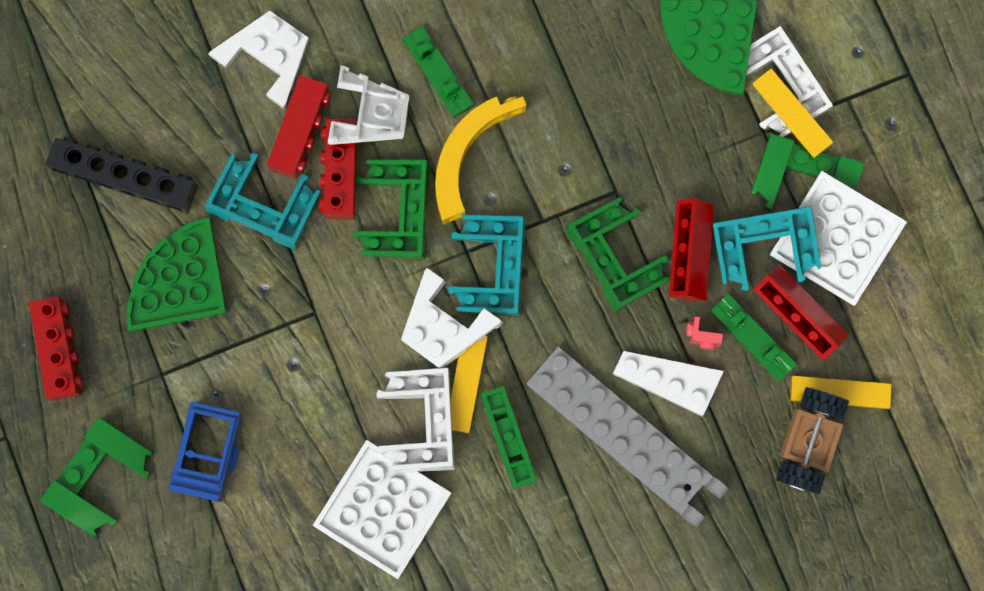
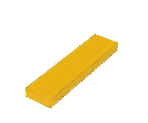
M772 68L752 83V86L813 159L833 144L829 136Z
M488 336L481 341L475 342L466 349V352L458 357L450 399L452 431L470 433Z
M791 376L790 401L801 402L805 387L846 399L849 401L848 406L890 409L891 384Z

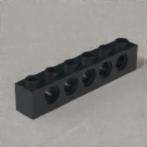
M64 137L63 140L59 138L54 139L45 163L51 171L188 214L197 190V185L192 181V177L179 173L178 176L169 174L170 171L160 166H156L153 169L147 167V163L138 159H133L131 162L123 159L124 156L116 152L110 151L109 154L100 152L101 149L94 145L87 144L84 147L78 145V141L69 137ZM77 154H81L80 162L72 164V158ZM98 162H105L102 170H94ZM128 169V173L124 178H117L120 170ZM145 176H150V183L141 186V179ZM166 184H174V189L170 193L163 192Z

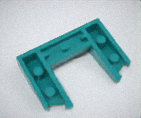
M250 153V161H235V154H231L205 204L206 212L228 222L229 220L235 221L272 237L274 242L296 250L319 199L320 191L317 190L313 194L306 185L309 178L302 174L283 213L242 196L259 158L258 154Z
M812 206L713 223L722 281L725 285L729 279L742 283L741 290H750L743 243L790 235L798 282L804 281L806 278L803 274L815 265L818 270L822 268Z
M463 215L462 219L467 222L460 234L455 231L452 233L451 239L498 243L495 288L448 286L449 294H456L461 307L456 308L457 312L480 314L483 309H486L493 315L521 316V275L523 244H525L526 231L524 216Z

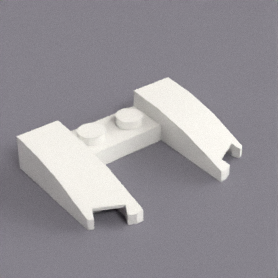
M781 26L751 44L747 77L774 62L798 101L814 120L832 109V103ZM776 113L759 124L764 130L767 126L780 133L779 136L786 137L792 133Z
M449 369L386 372L385 376L390 381L385 392L378 389L377 399L425 398L427 443L378 446L381 455L387 453L393 463L389 467L390 471L455 470Z

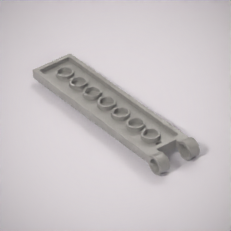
M557 347L526 383L531 390L694 527L697 528L705 518L700 512L690 506L688 502L702 485L719 499L728 491V488L720 480L713 477L561 348ZM685 484L691 486L690 491L684 489Z

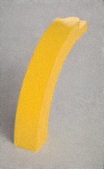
M497 96L482 103L468 113L449 135L439 158L435 183L438 211L443 225L460 219L465 215L458 184L461 165L469 148L488 128L503 120L526 112L527 105L523 96L520 98L516 96L504 100L502 105H500Z

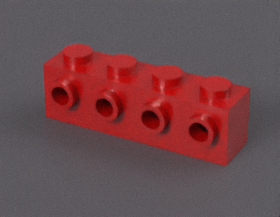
M299 76L267 162L269 171L296 180L299 173L303 174L307 164V160H304L307 151H312L315 143V138L313 137L315 129H320L323 121V115H321L323 107H328L331 100L328 84Z
M326 119V126H322V141H326V150H321V165H325V174L320 175V188H324V197H320L319 210L324 212L325 219L355 220L357 143L330 145L328 144L331 121L357 125L356 119Z
M697 198L677 200L669 297L686 302L707 301L714 213L713 204Z
M780 264L753 289L822 360L826 359L849 336Z
M59 296L29 302L46 399L54 402L81 396L80 389L84 385L82 376L77 373L76 365L79 364V357L77 351L73 350L72 346L75 335L72 326L68 324L67 317L70 316L68 303L64 302Z

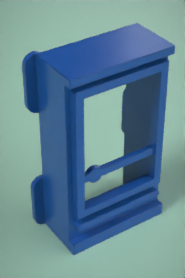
M195 402L190 403L185 421V430L168 490L217 502L222 501L228 473L235 470L240 451L239 447L236 446L243 417L240 412ZM198 414L231 421L222 459L197 454L189 450ZM187 456L189 458L197 457L219 462L218 475L214 476L184 469Z

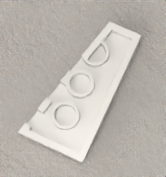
M623 351L613 375L697 415L703 416L724 371Z

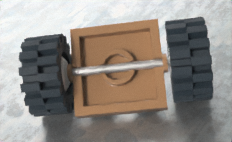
M805 387L800 407L817 413L814 415L799 409L794 410L780 457L798 462L799 466L781 461L776 477L777 481L789 484L791 487L803 491L807 490L820 494L826 475L808 469L810 466L825 472L829 471L843 424L828 420L825 417L829 416L844 420L849 404L848 400L825 391Z

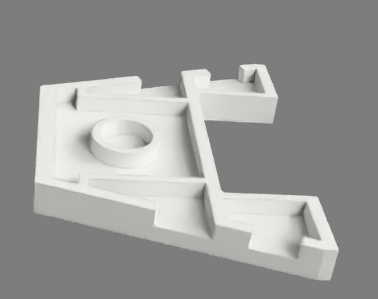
M269 11L211 50L209 56L227 69L241 50L250 54L280 76L266 96L285 109L295 84L298 69H300L307 49L309 38Z
M341 65L337 88L362 92L357 125L331 121L328 144L403 139L409 95L383 83L378 85L369 81L368 76L361 73L358 76L349 72L348 67Z
M426 268L401 340L438 368H444L466 352V349L475 342L481 341L486 337V334L495 328H499L503 322L486 309H483L470 328L467 329L431 303L446 281Z

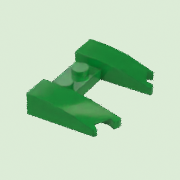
M770 134L751 195L754 196L758 191L768 201L764 207L771 211L785 169L817 178L820 172L823 171L856 191L864 163L843 156L837 158L825 153H821L813 159L803 146L794 144L793 140Z
M367 160L366 164L370 165L371 168L364 179L359 176L356 178V184L401 188L399 231H353L354 239L361 238L366 251L360 252L361 255L379 258L425 260L427 239L425 234L426 200L430 179L429 162L427 160Z
M621 197L570 223L565 229L576 249L581 250L604 289L602 293L614 313L670 281V277L663 278L662 264L668 263L667 255L627 276L604 239V235L641 214L640 210L636 207L632 213L619 205L622 200Z
M100 417L96 419L84 437L85 441L59 478L52 482L40 499V502L94 537L98 535L95 529L106 523H109L111 527L118 523L116 519L79 495L107 454L147 480L150 477V472L144 471L146 455L153 456V452Z

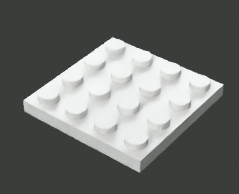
M821 171L799 208L812 206L822 268L818 270L815 265L803 275L855 306L907 221ZM790 235L780 237L770 256L796 271Z
M366 440L313 526L399 579L450 497L451 492L417 471H390L389 467L393 463L388 454L381 455L379 447Z

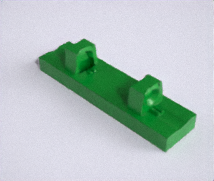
M423 26L402 38L403 43L453 119L474 107L470 97ZM429 50L433 52L427 57L423 58V55Z
M729 294L709 311L777 382H780L797 365Z
M502 386L481 393L480 397L512 489L536 482L537 479L505 387Z

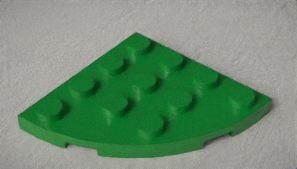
M661 0V18L667 40L674 54L684 67L696 78L715 87V89L744 96L757 0Z
M209 217L182 226L180 230L162 239L146 256L134 277L130 298L127 303L128 332L227 314L212 224Z

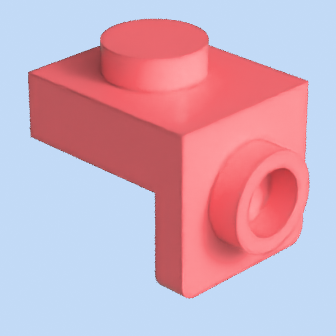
M694 316L692 322L688 321L686 336H690L689 343L699 344L701 349L715 350V347H719L722 344L723 334L698 331L700 316Z

